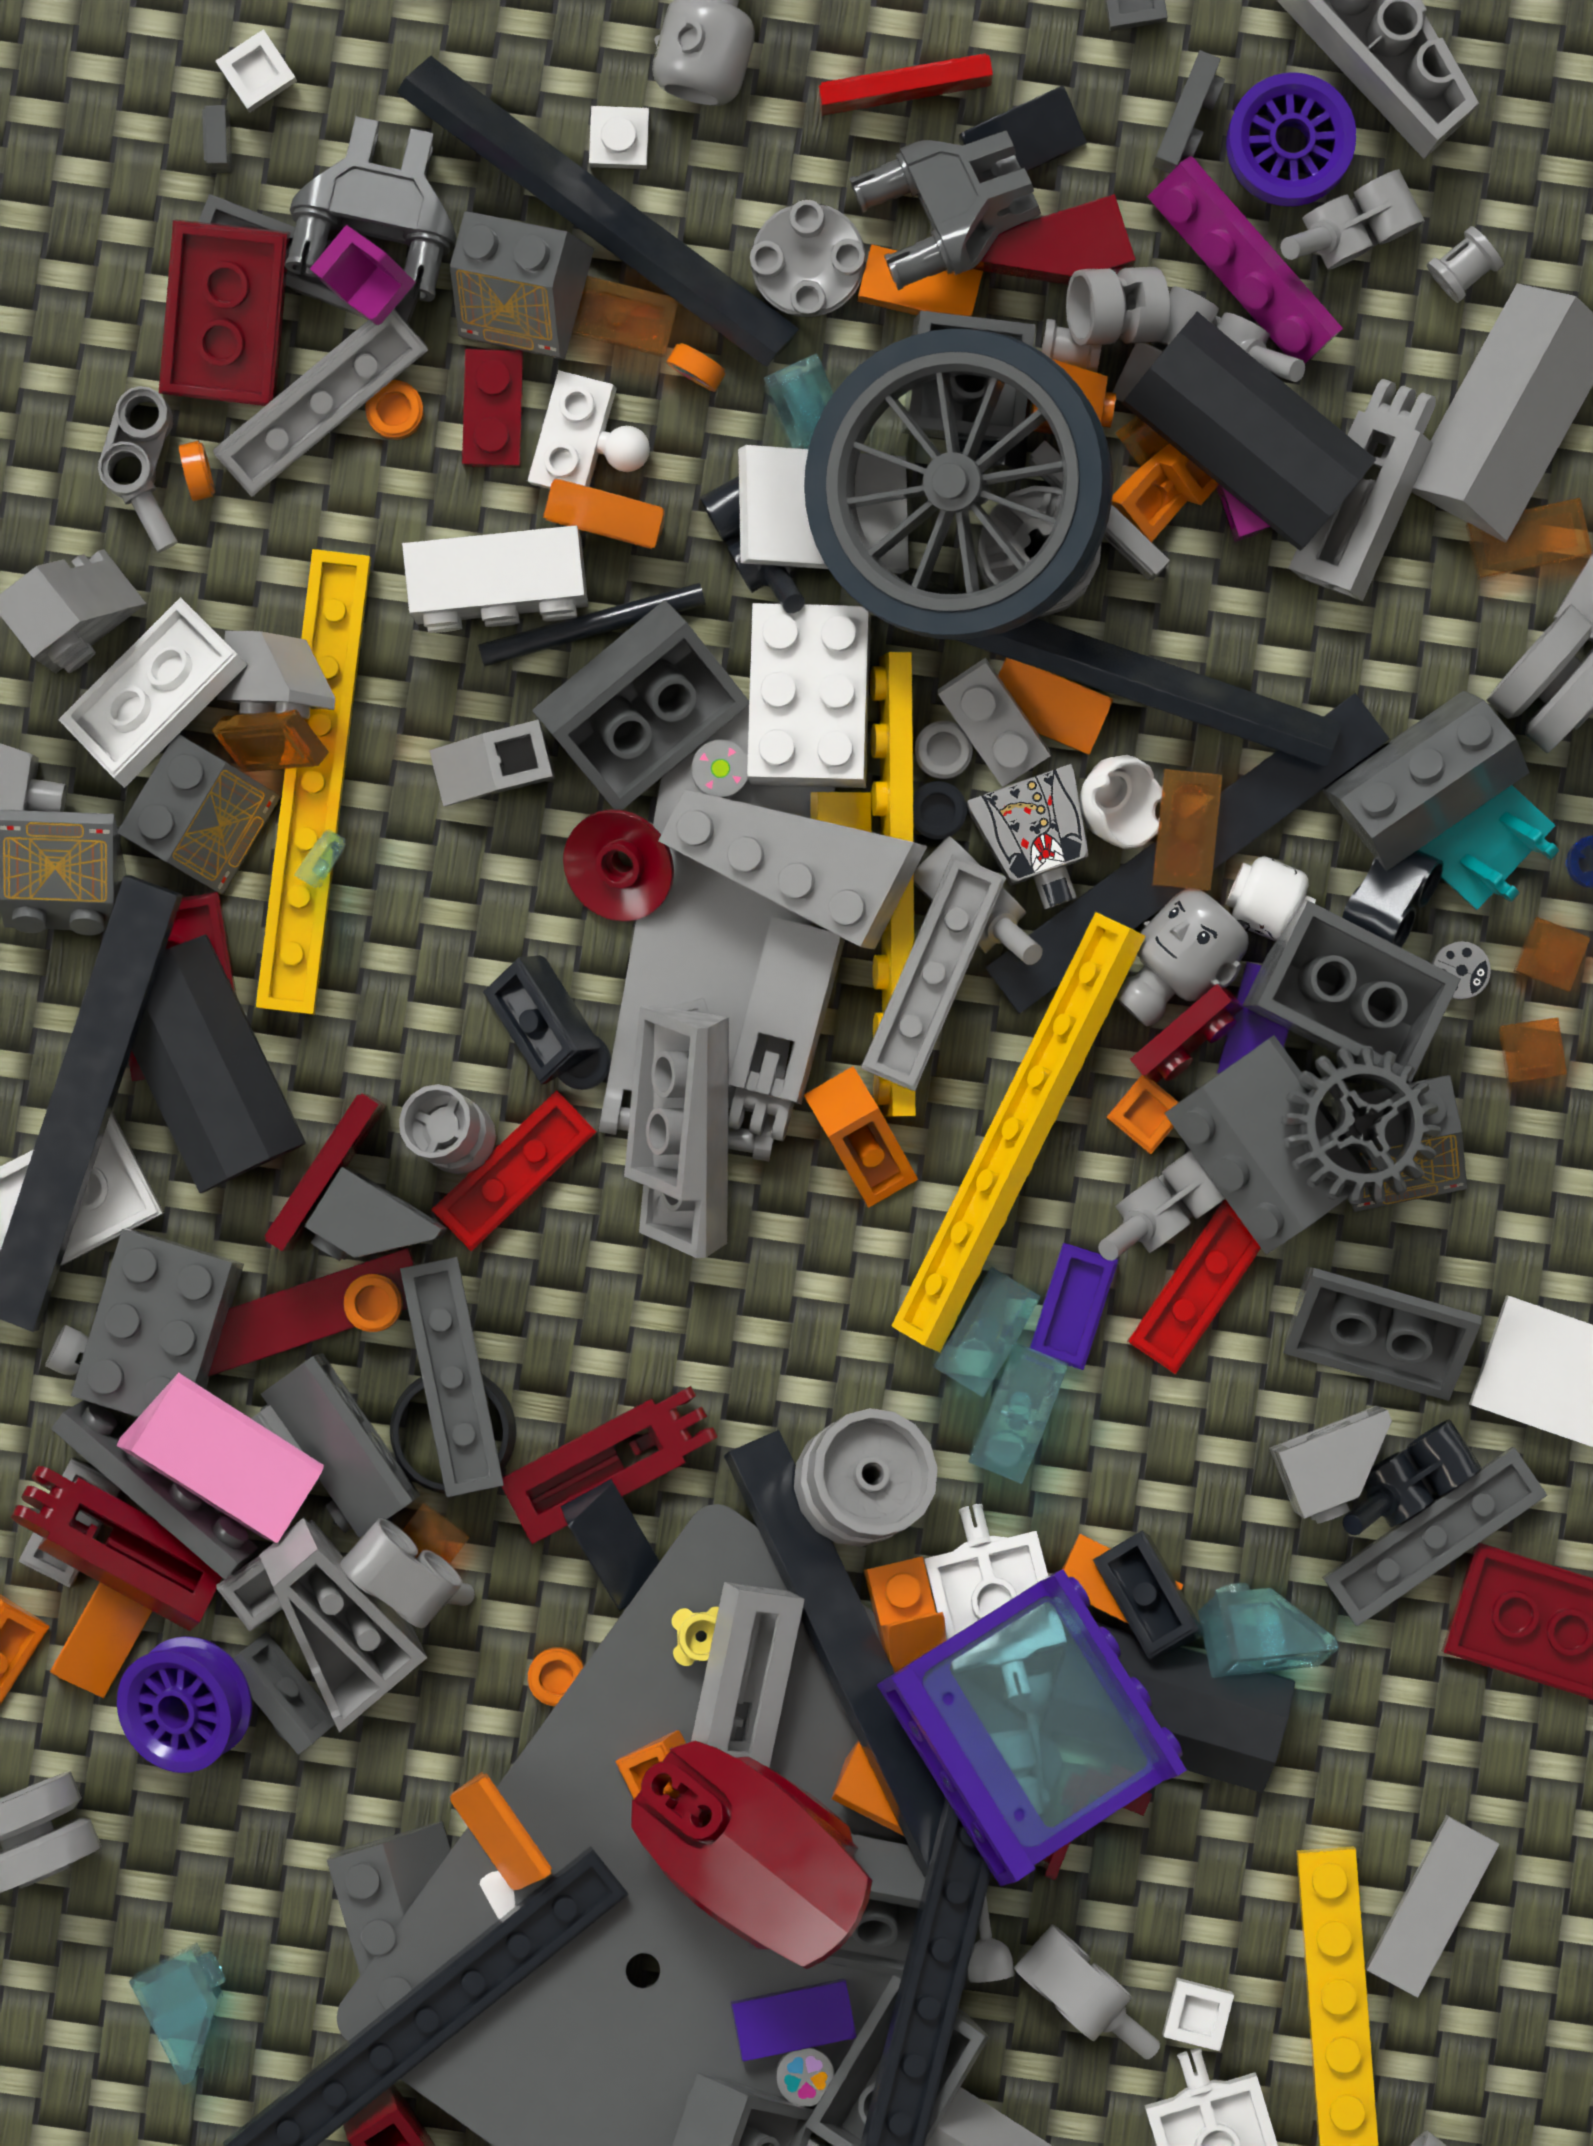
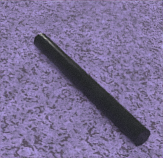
M696 583L478 644L484 667L632 626L663 600H666L677 613L706 605L701 585Z

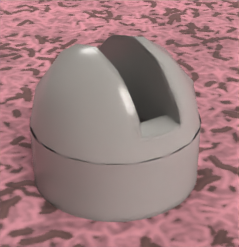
M64 1325L51 1349L45 1366L61 1374L77 1375L81 1362L76 1359L80 1352L84 1354L89 1337L68 1325Z

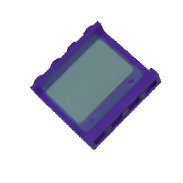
M1064 1569L1043 1578L877 1684L1000 1886L1017 1882L1036 1869L1034 1865L1162 1781L1177 1777L1187 1770L1180 1759L1183 1753L1178 1740L1169 1729L1160 1727L1149 1709L1152 1702L1147 1690L1137 1678L1129 1677L1118 1659L1121 1656V1651L1117 1641L1106 1628H1099L1088 1610L1090 1600L1085 1589L1074 1577L1068 1578Z

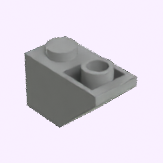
M225 631L224 641L248 665L218 694L217 700L239 703V714L263 718H274L275 711L277 716L309 719L310 709L334 710L335 696L307 640L262 631Z
M539 720L483 733L429 750L444 807L556 779L542 723Z

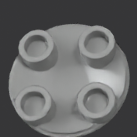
M802 200L778 211L764 223L754 240L750 253V262L755 283L769 303L787 314L800 317H816L838 309L854 295L863 278L866 256L864 244L857 228L844 214L830 206L818 204L812 200Z

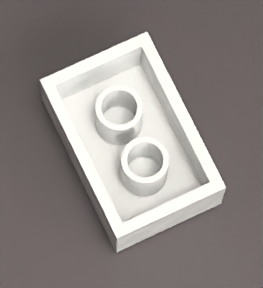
M577 525L402 543L409 613L416 624H424V627H427L430 633L462 629L461 620L482 618V621H485L486 627L514 625L520 623L519 614L540 612L543 621L566 620L577 617L576 608L588 607L582 539Z
M753 603L747 777L751 785L866 788L871 614L863 606L804 605L799 612L787 613L781 604Z

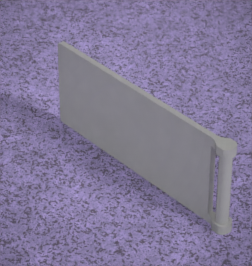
M749 705L661 777L653 826L661 834L684 789L702 793L693 780L692 762L696 752L704 744L714 740L731 741L737 744L748 758ZM748 780L745 787L738 794L726 799L810 818V792H834L835 787L751 785ZM669 847L674 863V879L671 890L665 901L654 912L646 917L637 919L635 924L599 1132L616 1135L617 1129L624 1131L629 1129L630 1108L621 1106L624 1090L632 1091L640 1006L670 1008L704 997L709 1014L729 1017L730 1076L771 917L811 926L812 921ZM699 1008L690 1010V1012L700 1013ZM769 1036L766 1051L782 1055L780 1063L778 1062L775 1077L784 1079L790 1041ZM728 1085V1108H731L736 1088ZM746 1108L745 1111L753 1112L754 1110ZM768 1114L761 1136L749 1133V1129L746 1128L737 1130L728 1127V1149L753 1153L752 1159L769 1162L773 1139L771 1138L772 1126L776 1116Z

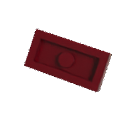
M465 349L463 467L521 468L523 351Z
M1216 984L1130 1060L1144 1077L1154 1082H1159L1163 1077L1166 1081H1170L1189 1067L1193 1061L1190 1054L1206 1040L1214 1043L1231 1031L1237 1023L1234 1016L1244 1007L1230 990Z

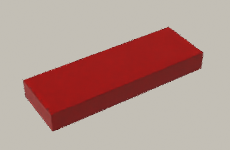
M984 53L821 82L818 97L822 116L991 86L993 71L990 55Z
M556 1090L492 1151L483 1165L470 1172L431 1210L470 1251H473L594 1136L597 1131Z
M1226 1199L1220 1203L1127 1340V1342L1174 1374L1177 1373L1261 1249Z

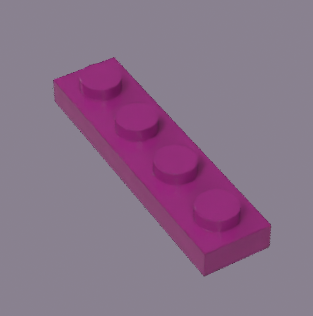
M1192 156L1182 161L1147 196L1257 323L1270 334L1271 339L1286 355L1303 360L1306 364L1343 330L1342 326Z

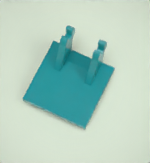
M1513 785L1418 849L1443 861L1444 867L1441 878L1475 910H1478L1493 893L1503 896L1510 902L1514 901L1520 892L1516 887L1510 886L1504 880L1531 851L1542 853L1550 860L1559 852L1554 843H1549L1544 839L1556 825Z

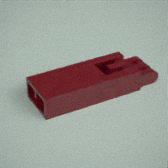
M692 1386L657 1404L652 1397L503 1477L504 1486L501 1487L531 1544L568 1525L561 1509L562 1505L609 1479L613 1480L621 1496H624L686 1463L684 1455L716 1439L718 1436L713 1427L705 1428L693 1437L687 1428L707 1417L702 1406L682 1417L676 1408L677 1406L689 1403L696 1397ZM647 1428L649 1432L629 1442L635 1456L654 1445L657 1446L659 1451L625 1468L613 1445Z
M44 1466L36 1467L32 1480L49 1490L50 1493L48 1494L35 1486L28 1485L21 1498L27 1504L40 1510V1512L37 1513L28 1507L17 1505L11 1518L17 1524L43 1537L38 1549L188 1631H191L200 1623L217 1589L216 1585L222 1579L216 1571L156 1519L79 1477L72 1482ZM79 1511L112 1529L105 1545L92 1538L98 1528L93 1524L87 1526L75 1519Z

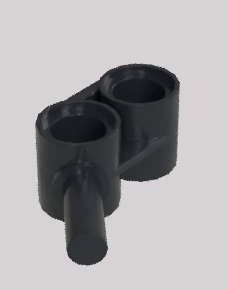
M739 476L702 495L700 500L723 542L727 543V549L751 593L764 586H768L772 589L787 613L799 612L803 608L805 600L789 575L791 571L799 567L741 563Z
M1417 850L1386 872L1379 861L1374 858L1370 871L1364 881L1351 895L1342 918L1402 948L1412 930L1416 917V909L1410 904L1422 908L1430 901L1443 873V861Z
M1451 1419L1434 1426L1412 1441L1406 1449L1387 1457L1371 1468L1364 1485L1368 1492L1367 1498L1343 1518V1527L1347 1533L1354 1536L1359 1535L1381 1516L1385 1518L1390 1527H1394L1428 1506L1434 1500L1432 1497L1433 1493L1436 1492L1438 1496L1443 1495L1464 1483L1482 1469Z

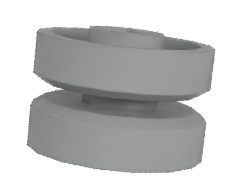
M1572 604L1543 632L1486 699L1488 703L1507 719L1521 715L1537 697L1543 701V704L1526 724L1525 735L1545 753H1549L1573 728L1578 729L1593 713V648L1581 661L1575 656L1591 636L1593 623Z
M869 1408L843 1416L807 1442L796 1462L794 1490L800 1511L815 1531L837 1544L862 1547L892 1537L894 1534L908 1528L924 1515L936 1492L938 1468L931 1444L914 1423L895 1412ZM863 1471L868 1476L870 1483H866L862 1478Z
M71 1771L48 1778L0 1798V1844L2 1847L0 1849V1893L17 1886L23 1888L51 1877L69 1868L70 1863L102 1847L91 1819L76 1818L53 1826L52 1819L74 1809L82 1798Z

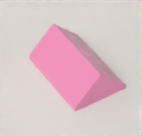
M180 1373L170 1381L119 1438L117 1447L185 1488L258 1536L278 1543L324 1467L323 1464Z

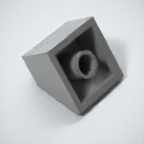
M1374 1406L1269 1448L1296 1514L1304 1519L1311 1517L1312 1520H1316L1317 1524L1350 1511L1346 1502L1360 1496L1391 1425L1392 1419L1387 1409Z

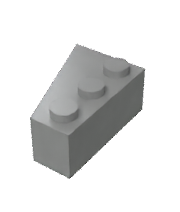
M105 549L97 551L90 559L85 554L77 556L71 561L75 566L74 568H71L64 559L38 565L0 594V616L30 655L55 674L63 668L68 673H72L88 662L96 653L91 647L147 604Z
M304 1518L283 1534L278 1543L274 1542L259 1555L339 1733L427 1658L413 1626L403 1619L391 1606L356 1586L341 1568L340 1563L344 1557Z

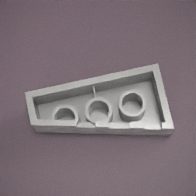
M1277 0L1423 159L1462 126L1479 104L1443 38H1438L1425 15L1427 9L1422 0Z
M684 789L658 840L860 947L875 950L927 848L925 845L687 789Z

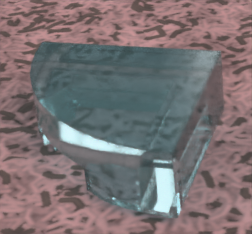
M330 829L326 830L309 851L294 876L315 889L317 887L320 888L347 845L345 843L346 839Z

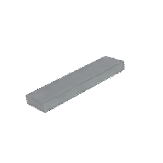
M395 308L380 325H375L368 320L214 448V455L249 495L253 497L428 351L426 344Z
M954 854L951 855L860 1069L911 1091L916 1090L1004 884L1005 876Z

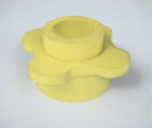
M711 1607L707 1612L692 1613L689 1609L682 1608L674 1613L671 1623L677 1630L678 1645L673 1650V1656L679 1664L690 1666L696 1660H708L719 1607ZM698 1631L706 1633L705 1641L699 1642L696 1640L695 1636Z

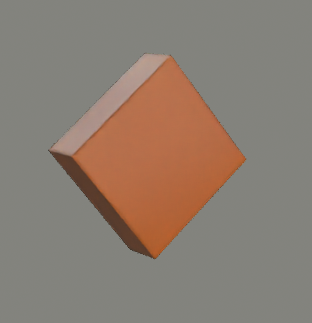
M1141 1074L1106 1118L1145 1151L1152 1154L1174 1127L1164 1113L1179 1102L1154 1081Z

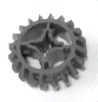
M1364 1046L1360 1049L1358 1064H1354L1349 1049L1342 1048L1337 1051L1336 1059L1339 1069H1336L1326 1056H1322L1315 1061L1316 1068L1322 1077L1320 1080L1307 1071L1302 1072L1298 1076L1299 1082L1309 1093L1306 1095L1298 1091H1290L1287 1094L1286 1100L1290 1104L1301 1108L1300 1114L1288 1113L1282 1115L1281 1123L1283 1125L1299 1126V1135L1285 1138L1283 1145L1284 1148H1294L1302 1144L1305 1155L1295 1158L1291 1165L1294 1170H1299L1312 1163L1316 1170L1308 1177L1307 1185L1314 1188L1322 1183L1325 1177L1329 1178L1331 1181L1327 1188L1326 1197L1331 1200H1335L1340 1196L1344 1185L1349 1186L1348 1199L1351 1205L1361 1204L1364 1197V1187H1368L1373 1203L1384 1202L1386 1194L1384 1182L1388 1184L1391 1191L1396 1195L1403 1194L1407 1191V1188L1400 1173L1403 1172L1409 1178L1419 1180L1424 1176V1171L1413 1160L1414 1157L1432 1160L1436 1155V1151L1432 1147L1422 1144L1421 1140L1422 1137L1435 1138L1440 1136V1127L1424 1125L1423 1117L1439 1112V1106L1437 1103L1420 1106L1417 1097L1427 1093L1431 1087L1427 1081H1424L1410 1088L1406 1081L1416 1070L1415 1066L1411 1063L1403 1066L1397 1074L1391 1072L1396 1057L1393 1052L1388 1051L1384 1053L1380 1058L1378 1066L1373 1065L1374 1052L1372 1047ZM1363 1078L1375 1081L1387 1088L1393 1096L1379 1104H1369L1363 1101L1355 1090L1350 1091L1344 1079ZM1329 1090L1334 1098L1332 1105L1337 1113V1124L1330 1134L1318 1141L1315 1126L1316 1113L1321 1099ZM1354 1110H1359V1117L1366 1114L1371 1116L1381 1110L1384 1111V1114L1375 1119L1373 1125L1367 1129L1368 1136L1370 1137L1368 1141H1363V1134L1356 1137L1352 1135L1338 1141L1337 1138L1349 1131L1348 1127L1355 1122L1352 1114ZM1403 1111L1406 1121V1135L1401 1151L1393 1161L1388 1153V1150L1391 1148L1385 1138V1128L1394 1116ZM1343 1147H1353L1359 1150L1367 1161L1372 1160L1378 1172L1371 1174L1354 1173L1341 1168L1328 1156Z

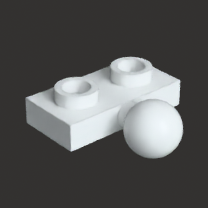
M558 370L528 477V482L531 485L550 489L554 479H561L589 487L598 454L605 455L608 463L613 468L622 472L635 471L645 464L649 457L650 445L646 435L641 430L633 426H621L614 429L611 433L605 431L617 390L613 384Z

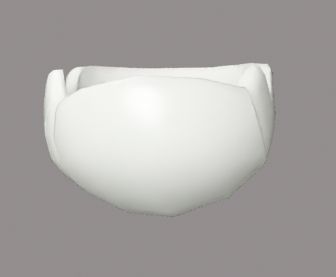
M1130 755L1110 757L1101 760L1092 769L1083 783L1080 793L1082 818L1086 827L1092 833L1112 845L1123 849L1142 847L1157 835L1161 829V823L1155 816V809L1157 803L1165 797V794L1154 779L1153 771L1148 764Z

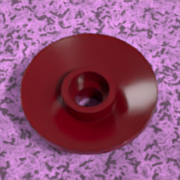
M603 810L583 819L570 833L563 853L564 872L571 890L589 910L607 919L633 921L654 912L667 898L674 879V863L670 848L658 841L661 833L644 818L623 810ZM622 851L627 854L632 860L633 866L624 865L619 859L618 852Z

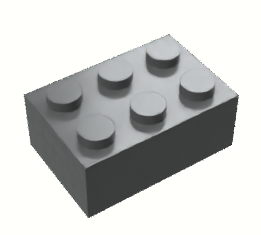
M122 1229L71 1396L139 1417L178 1373L206 1390L210 1378L208 1374L228 1310L233 1303L244 1263L141 1231Z

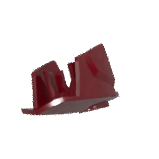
M696 1740L670 1748L669 1753L662 1762L652 1765L646 1771L642 1779L641 1791L635 1799H632L631 1827L641 1844L660 1866L667 1878L700 1909L758 1949H771L805 1969L825 1961L852 1936L869 1902L873 1880L853 1858V1855L859 1848L853 1843L849 1826L820 1800L749 1756L734 1757L716 1747ZM670 1781H672V1787L680 1792L676 1799L668 1794L663 1795L664 1788ZM712 1812L710 1822L702 1827L705 1817Z

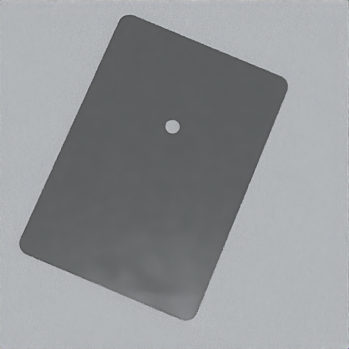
M708 1505L693 1515L497 1786L503 1798L552 1867L550 1870L551 1874L546 1878L520 1890H514L515 1907L590 1846L629 1895L401 2078L402 2081L493 2146H672L685 2110L687 2096L693 2088L697 2073L732 2080L785 2098L781 2094L776 2081V2068L779 2060L785 2053L743 2062L739 2051L731 2001L844 1978L847 1984L856 2036H858L893 1977L891 1975L823 1962L805 1969L777 1953L748 1948L749 1942L724 1927L700 1909L667 1878L660 1866L641 1844L631 1827L633 1797L615 1761L676 1730L681 1732L686 1743L691 1742L708 1660H696L690 1666H683L674 1659L673 1650L678 1645L677 1630L671 1623L674 1613L682 1608H687L692 1613L707 1612L711 1607H719L724 1582L787 1590L758 1527L725 1505ZM863 1605L880 1640L874 1612ZM800 1619L769 1768L820 1800L849 1826L851 1834L908 1845L905 1836L831 1799L844 1761L857 1743L858 1737ZM698 1631L695 1637L697 1641L703 1642L707 1635L704 1631ZM949 1668L988 1734L1027 1730L1025 1722L958 1673L953 1674L952 1669ZM743 1702V1704L737 1703L735 1716L743 1719V1725L736 1728L734 1740L742 1741L750 1705L748 1702ZM1038 1733L1043 1789L1048 1791L1059 1775L1061 1767L1060 1755L1054 1744ZM467 1827L394 1928L396 1932L394 1947L384 1955H375L340 2003L337 2011V2025L340 2033L347 2041L386 2011L380 2004L377 1996L378 1988L383 1980L391 1976H400L405 1978L410 1983L412 1989H414L499 1920L480 1886V1881L483 1877L491 1872L498 1871V1869L469 1827ZM641 1953L652 1955L660 1965L658 1980L647 1988H639L632 1985L626 1976L627 1963L633 1956ZM856 2038L816 2046L830 2059L834 2074H836ZM816 2104V2105H813V2106H808V2107H811V2108L815 2109V2107L817 2106V2104Z

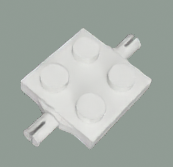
M983 1504L972 1505L977 1524L976 1528L973 1526L969 1506L959 1509L967 1542L953 1552L924 1559L937 1613H944L946 1640L1048 1576L1037 1531L1009 1538L990 1536ZM1047 1603L1041 1604L950 1663L953 1674L983 1666L1000 1667L1007 1695L1006 1699H1017L1013 1676L1016 1677L1021 1698L1029 1696L1031 1691L1028 1687L1022 1662L1035 1653L1065 1646L1059 1617L1051 1605Z
M1201 2048L1190 2050L1196 2067L1195 2073L1193 2072L1187 2051L1177 2055L1188 2088L1183 2089L1175 2097L1144 2105L1156 2146H1278L1256 2073L1228 2081H1210Z

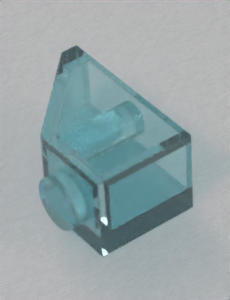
M817 353L764 377L765 395L790 448L809 449L818 420L834 394Z
M991 1267L946 1340L941 1352H939L932 1363V1366L983 1397L1014 1347L1041 1296Z
M1014 1342L972 1443L968 1462L1022 1484L1044 1433L1068 1363Z
M1246 1583L1226 1585L1218 1588L1215 1591V1596L1198 1610L1200 1625L1205 1632L1203 1639L1212 1677L1318 1667L1339 1649L1337 1639L1271 1588L1250 1590L1249 1585Z
M197 1942L135 1974L129 1981L182 2085L192 2081L200 2070L223 1997L220 1984L226 1982L223 1970L215 1955L211 1951L203 1954Z

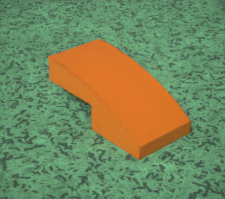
M1169 443L1121 485L1112 495V505L1152 543L1187 501L1202 505L1219 484Z

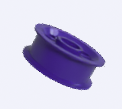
M1289 72L1273 75L1254 85L1238 103L1227 131L1226 150L1228 161L1236 179L1256 198L1276 206L1294 207L1306 205L1328 194L1344 176L1356 147V125L1346 100L1326 81L1305 73ZM1284 100V115L1280 113L1274 102ZM1294 100L1305 102L1300 114L1294 112ZM1313 106L1321 114L1310 121L1307 116ZM1264 109L1272 123L1257 116V114ZM1327 122L1331 131L1327 132L1315 131ZM1250 127L1266 135L1249 136ZM1284 127H1294L1300 130L1305 136L1306 148L1297 153L1284 151L1276 141V132ZM1333 144L1332 153L1317 145ZM1251 148H1267V150L1254 157ZM1310 157L1326 165L1319 171ZM1272 159L1275 164L1269 174L1261 165ZM1299 164L1307 174L1308 178L1301 180L1298 179ZM1282 166L1288 167V180L1277 178Z
M181 1636L160 1643L150 1653L138 1658L127 1668L118 1687L117 1713L127 1739L142 1757L155 1766L167 1771L190 1773L208 1767L242 1740L251 1721L252 1698L242 1670L228 1653L207 1640L191 1636ZM181 1700L186 1704L188 1709L184 1707Z

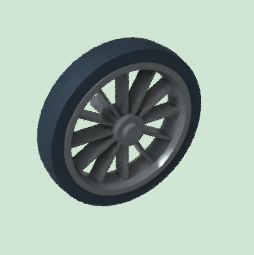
M944 329L913 335L885 347L860 364L834 392L818 420L808 449L804 479L805 507L816 547L834 578L847 593L866 610L901 630L925 637L952 640L982 638L1020 627L1041 616L1066 596L1082 578L1099 549L1109 521L1113 493L1112 461L1108 442L1093 406L1078 384L1061 366L1033 346L999 333L976 329ZM975 375L991 378L964 451L961 454L950 376ZM937 379L947 448V453L940 454L898 400L910 390ZM1005 383L1009 384L1031 400L1038 410L976 460ZM890 406L932 458L926 469L864 445L874 424ZM1047 420L1055 435L1062 461L984 474V471ZM861 451L924 474L923 485L855 497V474ZM1063 472V495L1057 519L990 493L989 484ZM927 496L928 501L872 548L870 547L861 528L856 507ZM988 500L1054 524L1046 542L1028 564H1026L981 506ZM941 509L913 583L910 585L890 571L880 558L937 510ZM971 510L1019 570L1010 578L984 590L979 589L969 511ZM956 512L967 593L939 594L927 592L925 589Z

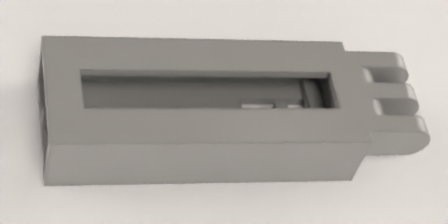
M1381 379L1377 384L1366 411L1358 410L1348 433L1351 439L1372 456L1378 443L1386 445L1381 458L1376 457V461L1373 463L1381 469L1377 480L1370 479L1369 481L1362 478L1301 551L1296 550L1289 565V569L1301 579L1363 601L1411 494L1414 483L1433 444L1423 433L1436 405L1435 396L1423 392L1417 397L1415 402V389L1401 386L1395 395L1396 384L1386 379Z
M771 917L728 1080V1085L736 1088L728 1116L729 1128L740 1129L744 1121L745 1110L748 1108L754 1110L749 1133L761 1136L765 1128L767 1116L771 1114L776 1116L772 1126L771 1138L784 1141L794 1104L802 1105L845 942V939L829 930ZM769 1036L794 1042L784 1079L775 1077L778 1062L780 1063L782 1055L766 1051Z
M724 1582L691 1741L696 1740L716 1747L734 1757L749 1756L768 1768L770 1767L804 1598L787 1590ZM743 1702H748L750 1705L742 1741L734 1740L736 1728L743 1725V1719L735 1716L737 1703L743 1704Z

